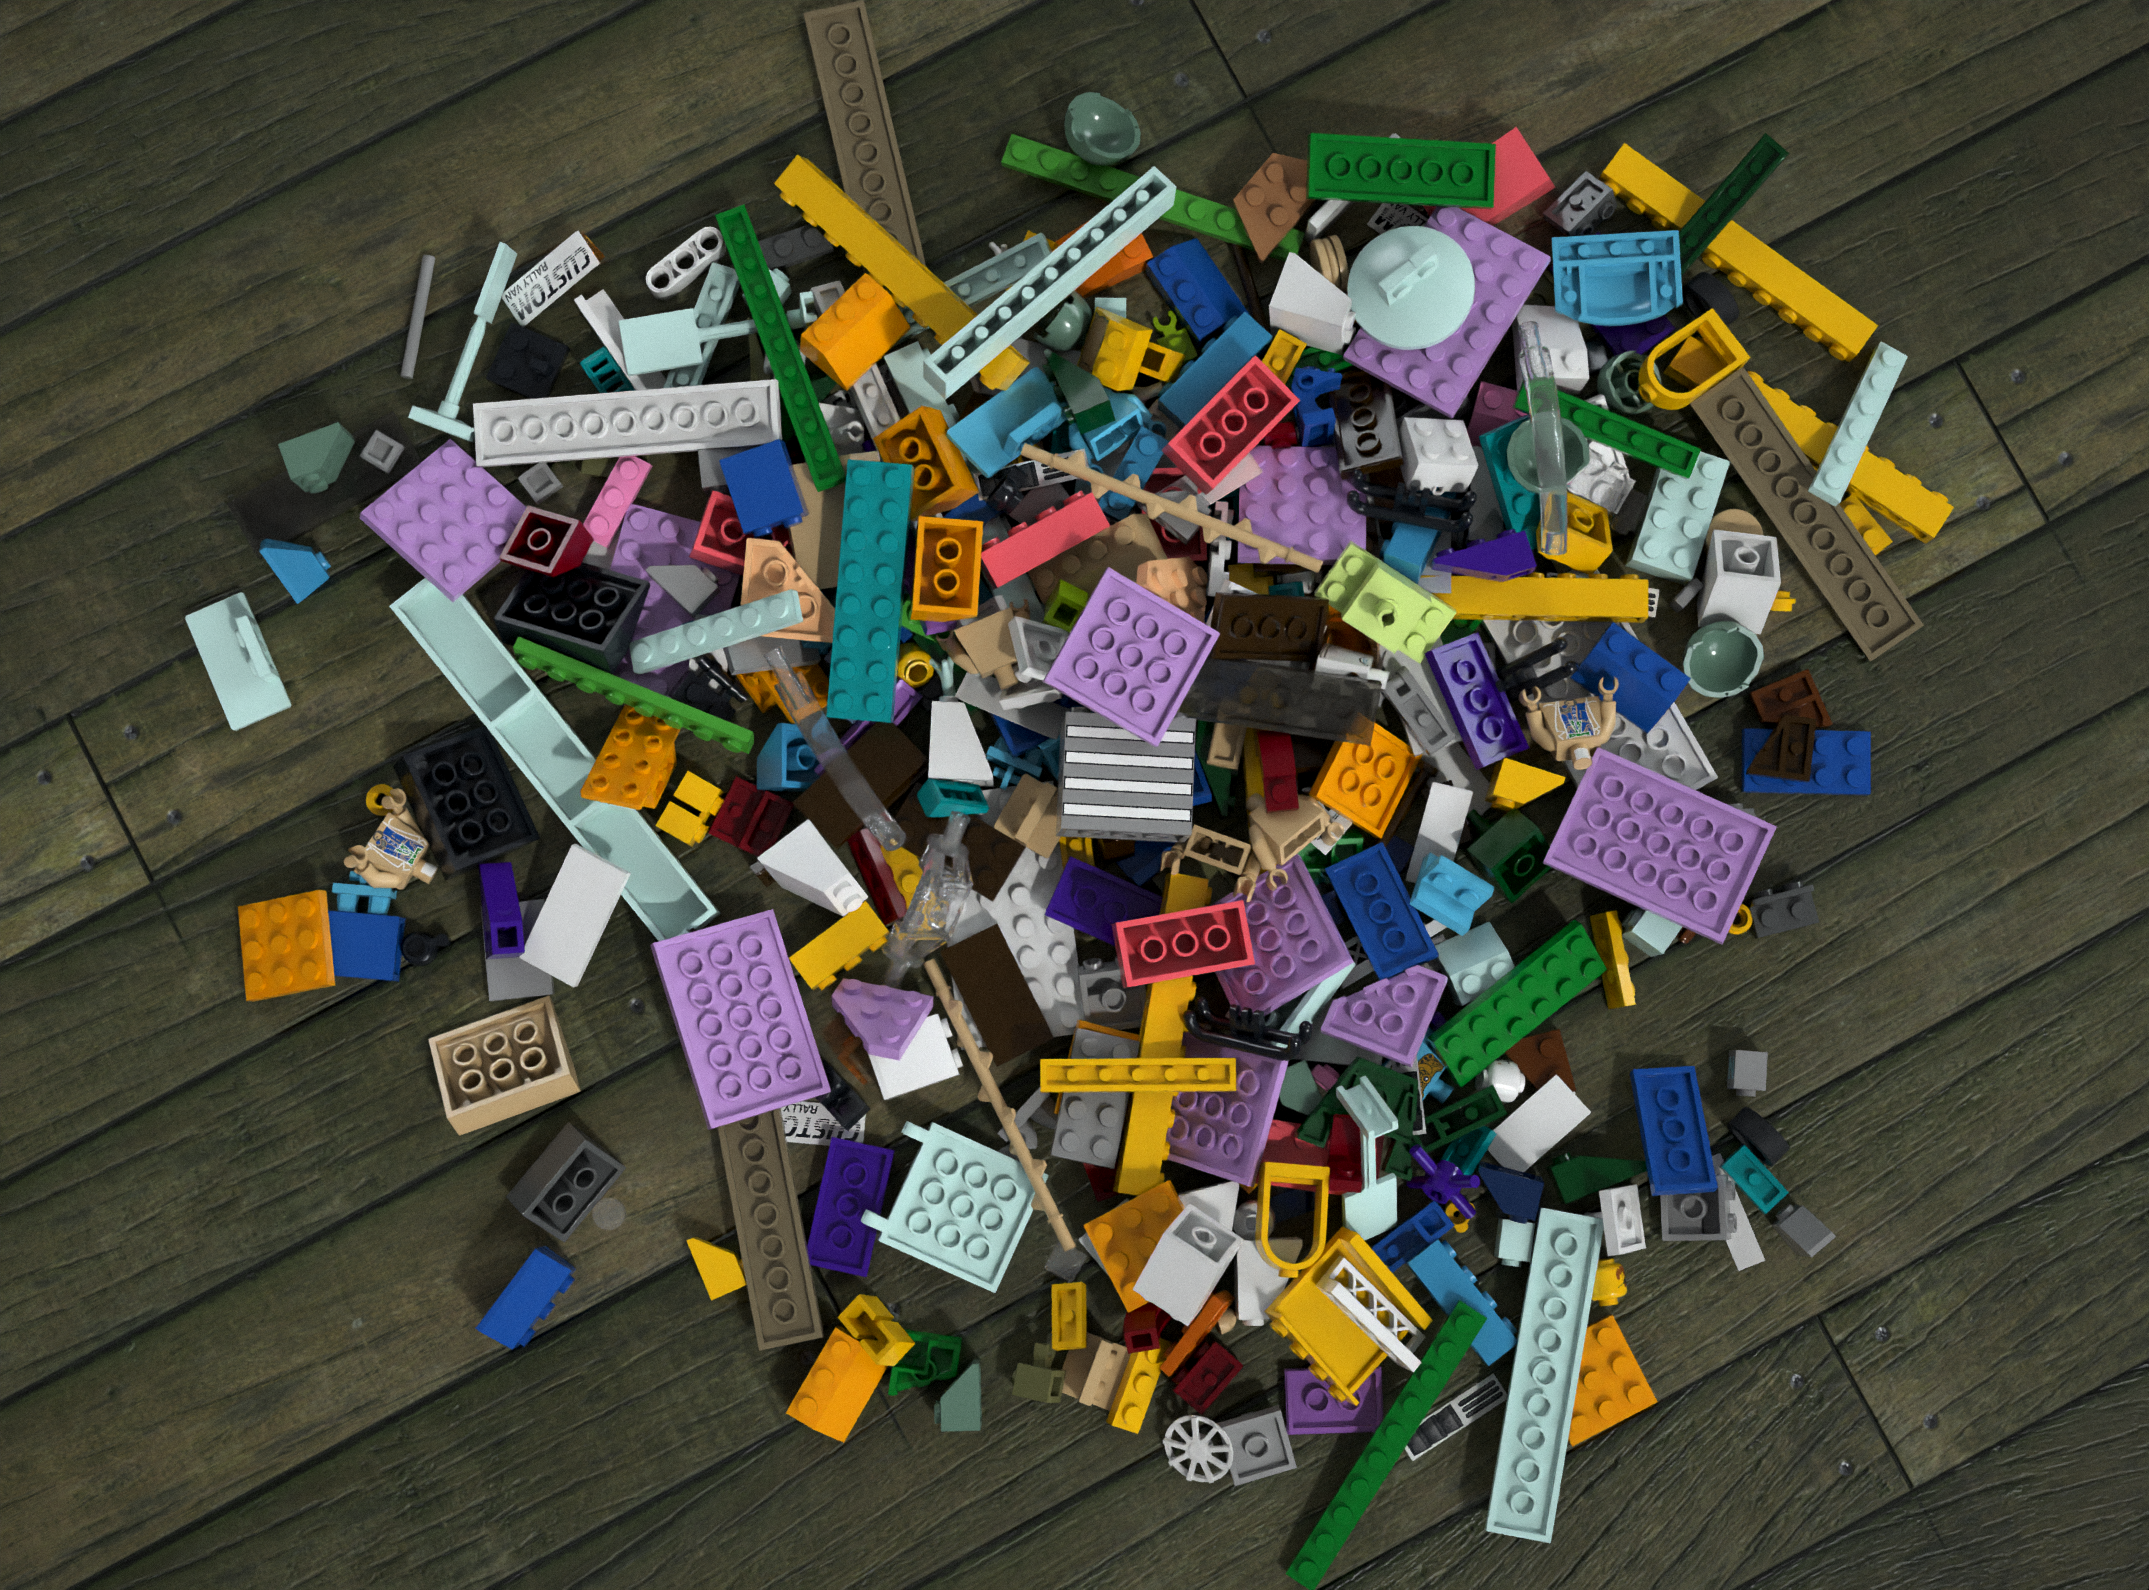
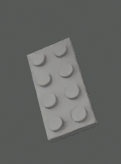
M1077 1028L1070 1059L1137 1058L1140 1042ZM1130 1092L1063 1093L1050 1156L1114 1169Z

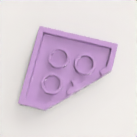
M1416 965L1390 979L1385 978L1368 985L1357 993L1332 1001L1323 1022L1321 1033L1412 1067L1448 978L1443 974Z
M843 978L832 994V1007L837 1013H842L845 1017V1024L855 1037L859 1036L861 1038L863 1047L868 1054L900 1061L932 1010L933 996L920 994L916 991L890 988L886 985L865 983L857 979Z

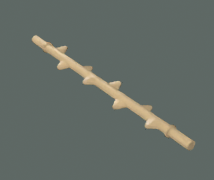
M1027 443L1022 448L1020 455L1048 465L1050 469L1055 468L1090 482L1095 499H1099L1110 490L1146 504L1148 518L1152 520L1166 512L1201 526L1204 542L1210 544L1220 535H1224L1258 549L1259 559L1262 564H1266L1273 558L1279 557L1286 560V563L1289 561L1317 573L1320 571L1323 561L1296 551L1292 546L1289 548L1253 534L1251 522L1247 518L1233 526L1198 512L1196 497L1193 495H1189L1178 504L1141 489L1139 476L1136 474H1132L1124 481H1120L1087 468L1084 452L1080 450L1068 459L1058 456V453L1052 454Z
M935 959L925 962L923 965L936 990L935 994L939 996L958 1034L956 1043L958 1047L965 1049L982 1083L978 1099L992 1103L1010 1140L1009 1151L1011 1154L1018 1156L1035 1191L1031 1207L1034 1210L1045 1211L1049 1219L1047 1222L1048 1224L1051 1223L1064 1252L1075 1248L1076 1245L1062 1218L1064 1215L1063 1213L1060 1214L1042 1178L1047 1164L1045 1160L1033 1159L1014 1121L1016 1112L1014 1108L1007 1107L989 1070L993 1054L979 1050L961 1013L962 1002L954 999L950 991L952 988L947 985Z

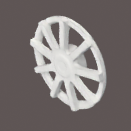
M1198 1415L1183 1416L1175 1420L1166 1431L1163 1444L1169 1459L1168 1463L1170 1466L1173 1465L1182 1475L1186 1476V1480L1209 1482L1210 1484L1222 1478L1229 1471L1233 1462L1232 1444L1225 1431L1214 1421ZM1191 1420L1193 1436L1190 1437L1186 1433L1181 1423ZM1199 1421L1213 1427L1207 1435L1199 1433ZM1174 1429L1186 1443L1171 1439ZM1217 1431L1225 1440V1445L1213 1446L1211 1438ZM1172 1447L1185 1450V1453L1175 1457ZM1228 1452L1227 1462L1220 1461L1212 1456L1211 1453ZM1187 1458L1191 1459L1189 1470L1179 1462ZM1207 1461L1219 1467L1221 1470L1215 1474H1212L1207 1464ZM1197 1463H1200L1205 1475L1195 1473Z

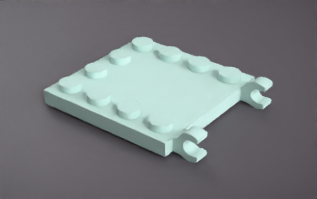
M906 1121L901 1133L922 1142L888 1218L886 1219L866 1209L861 1218L862 1223L881 1231L877 1239L878 1241L996 1293L1033 1211L1031 1202L1035 1191L1021 1162L934 1122H931L928 1130ZM1046 1173L1042 1176L1045 1183L1049 1176Z

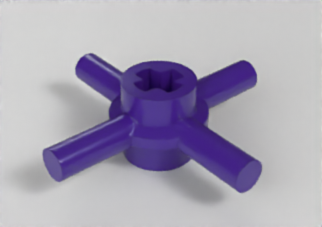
M1419 1144L1414 1145L1409 1153L1426 1173L1425 1176H1412L1411 1181H1406L1407 1186L1410 1189H1422L1430 1199L1437 1203L1445 1204L1450 1200L1466 1219H1471L1476 1214V1210L1460 1191L1461 1188H1477L1480 1185V1178L1477 1175H1463L1462 1171L1455 1164L1446 1160H1440L1436 1165Z

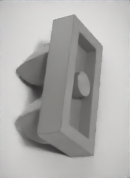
M1040 1087L1016 1112L1014 1120L1028 1149L1037 1148V1134L1028 1118L1030 1117L1038 1124L1055 1129L1058 1114L1054 1113L1056 1103L1049 1093H1040ZM1002 1127L997 1134L1006 1142H1010L1004 1128Z

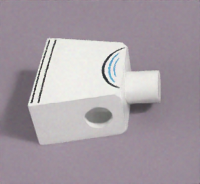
M1325 643L1317 659L1311 688L1363 697L1367 687L1385 691L1389 672L1371 668L1374 658L1371 655Z

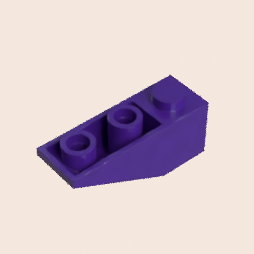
M1510 529L1497 534V539L1485 542V539L1482 538L1467 543L1466 549L1456 552L1454 548L1442 550L1436 553L1437 558H1433L1430 566L1432 570L1505 582L1533 573L1537 565L1525 530L1516 533L1515 529Z
M511 862L479 864L486 959L519 957L525 953L522 916Z

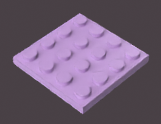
M449 439L360 513V519L449 600L454 602L501 562L499 556L524 513L526 506L484 468L477 467L476 461L454 441Z
M1255 446L1249 452L1263 472L1239 488V522L1244 518L1249 519L1253 534L1289 548L1292 546L1296 551L1323 561L1322 565H1334L1350 541L1366 550V516L1352 511L1347 504V494L1349 491H1357L1360 501L1366 503V494L1354 488L1351 478L1342 480L1336 447L1291 446V448L1272 449V446ZM1367 474L1364 475V480H1367ZM1238 541L1237 563H1261L1258 549ZM1275 557L1266 564L1294 563H1291L1289 561L1288 563H1286V560L1281 559L1279 557Z
M1107 567L1042 682L1150 745L1158 747L1220 633Z
M1298 854L1293 856L1284 865H1276L1277 869H1282L1287 873L1288 880L1283 885L1278 876H1273V881L1277 885L1275 891L1270 890L1266 886V877L1269 875L1268 871L1257 877L1256 887L1250 902H1246L1248 898L1246 895L1237 893L1236 897H1233L1232 892L1212 904L1218 905L1240 900L1244 901L1255 964L1215 971L1230 1005H1240L1241 1011L1243 1007H1248L1252 1009L1253 1013L1255 1010H1261L1264 1012V1016L1354 963L1301 856Z
M1189 1031L1188 1033L1184 1032L1182 1045L1186 1046L1185 1058H1236V1091L1179 1092L1177 1097L1173 1096L1171 1109H1175V1119L1173 1127L1167 1129L1166 1141L1170 1142L1167 1159L1254 1187L1288 1061L1276 1060L1206 1043L1193 1037Z

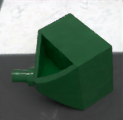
M1515 807L1492 823L1488 819L1484 820L1474 808L1467 813L1466 819L1475 828L1473 831L1477 835L1467 851L1487 883L1494 886V889L1512 904L1552 868L1543 864L1550 846L1538 826Z

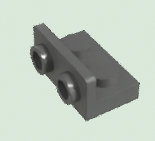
M1585 171L1543 212L1544 220L1567 237L1592 235L1593 230L1604 220L1610 218L1617 207L1613 189Z
M1803 881L1784 885L1785 892L1773 894L1771 888L1753 893L1754 900L1745 903L1750 909L1753 918L1752 928L1755 939L1819 923L1811 894L1812 891H1815L1814 886L1804 887Z

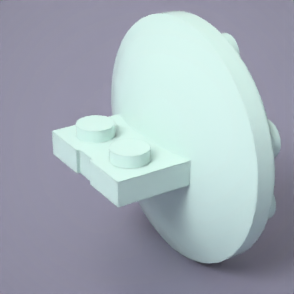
M1406 226L1392 229L1377 236L1362 249L1351 267L1347 292L1348 297L1352 299L1351 311L1356 313L1355 320L1368 336L1388 347L1416 350L1436 345L1459 329L1467 318L1474 301L1475 279L1469 258L1461 246L1452 238L1435 229L1421 226Z

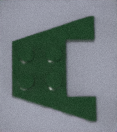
M1356 1056L1297 1129L1294 1137L1324 1148L1332 1128L1333 1115H1349L1336 1096V1088L1342 1085L1345 1090L1360 1085V1078L1366 1076L1398 1119V1129L1384 1134L1391 1137L1392 1141L1381 1170L1389 1174L1394 1173L1397 1177L1411 1181L1412 1169L1410 1168L1411 1154L1409 1151L1414 1146L1412 1137L1413 1122L1416 1121L1418 1080Z

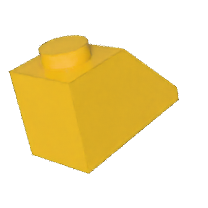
M698 1237L686 1240L711 1300L747 1285L743 1262L739 1258L738 1253Z

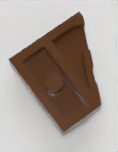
M1809 669L1748 694L1760 723L1777 724L1783 715L1814 718L1816 719V727L1826 728L1832 725V721Z
M1560 1029L1522 1038L1504 1053L1512 1062L1518 1065L1520 1073L1524 1074L1536 1091L1556 1074L1572 1092L1576 1091Z

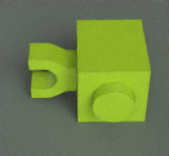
M1059 579L1045 603L1044 620L1041 623L1061 628L1070 633L1088 601V593Z

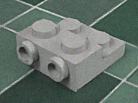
M1117 956L1115 961L1103 963L1100 958H1091L1083 962L1084 966H1077L1083 1013L1086 1022L1117 1030L1141 1027L1146 997L1145 984L1123 988Z
M1728 1174L1716 1175L1718 1188L1715 1192L1660 1195L1662 1241L1731 1239V1233L1737 1232V1218L1735 1213H1730L1729 1200H1735L1734 1181H1728Z

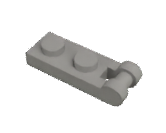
M1405 666L1399 668L1396 671V675L1387 681L1385 691L1381 690V692L1390 701L1428 756H1431L1454 740L1456 735ZM1405 685L1409 692L1400 697L1396 690Z

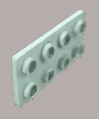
M244 593L235 594L185 617L232 730L237 731L291 707L290 699Z

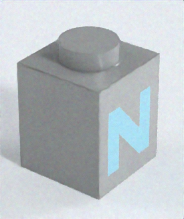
M1729 1050L1727 1089H1736L1737 1096L1756 1097V1091H1766L1768 1052Z

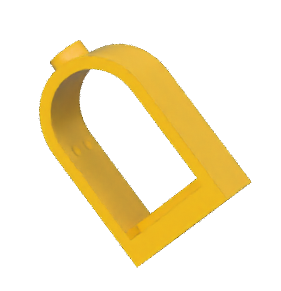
M1712 308L1652 350L1640 367L1638 391L1644 401L1651 402L1659 408L1666 410L1681 409L1743 367L1751 357ZM1698 331L1725 368L1689 392L1675 393L1665 389L1655 377L1654 360Z
M1263 1162L1260 1164L1255 1242L1261 1258L1269 1266L1279 1270L1278 1277L1298 1278V1270L1305 1269L1314 1264L1323 1253L1326 1243L1330 1167ZM1271 1182L1316 1186L1312 1248L1309 1254L1296 1264L1280 1260L1274 1255L1268 1243Z

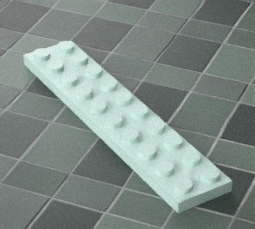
M1539 1207L1517 1336L1518 1342L1515 1348L1485 1530L1488 1532L1551 1543L1604 1229L1603 1219Z

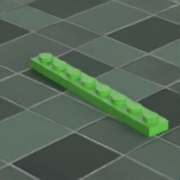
M519 636L513 646L516 660L527 669L534 670L538 668L547 672V675L554 680L560 682L567 680L575 683L580 690L592 694L597 692L602 694L613 704L623 705L624 703L634 707L635 711L646 717H652L653 715L661 718L672 728H686L693 731V734L702 740L710 741L713 739L722 743L729 751L735 753L742 751L749 754L754 744L753 731Z

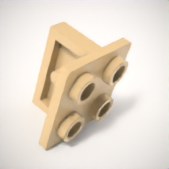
M1024 774L994 824V828L1042 857L1049 858L1061 838L1056 836L1058 788L1048 782L1044 784L1030 775Z
M1087 1332V1348L1072 1349L1067 1353L1061 1369L1066 1370L1062 1393L1077 1398L1080 1403L1088 1406L1093 1404L1110 1411L1131 1353L1128 1354L1127 1347Z

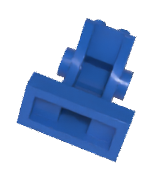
M1312 366L1295 369L1291 392L1300 401L1292 409L1299 431L1298 440L1300 447H1320L1332 444L1336 422L1333 408L1322 410L1317 406L1315 399L1323 393L1341 388L1342 374L1335 373L1334 368H1328L1327 372Z

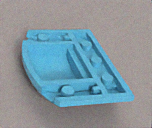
M1679 230L1552 237L1555 312L1561 315L1563 313L1583 323L1602 326H1623L1656 319L1672 310L1675 306L1677 308L1683 304Z

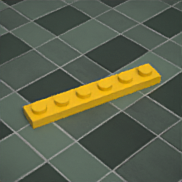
M1236 1058L1040 1059V1093L1236 1091Z

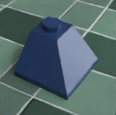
M1480 1161L1477 1165L1478 1172L1502 1212L1508 1214V1220L1527 1224L1528 1219L1535 1221L1544 1186L1542 1177Z

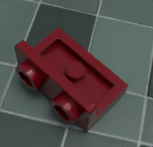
M1213 1340L1210 1344L1205 1341L1194 1353L1193 1356L1196 1358V1361L1188 1369L1186 1366H1183L1172 1379L1175 1383L1172 1390L1201 1415L1244 1366L1216 1340Z

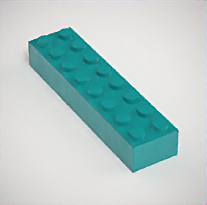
M848 459L826 714L828 718L893 723L915 470L914 466L910 464Z

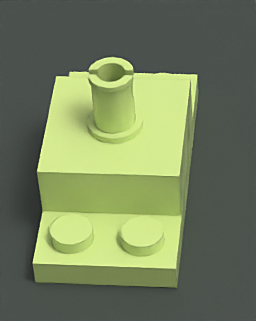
M1352 541L1348 543L1314 592L1316 597L1329 599V605L1341 612L1343 621L1394 654L1399 650L1419 664L1424 659L1425 653L1432 648L1457 613L1455 608Z

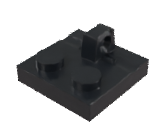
M511 322L486 380L528 399L549 398L570 352V348Z

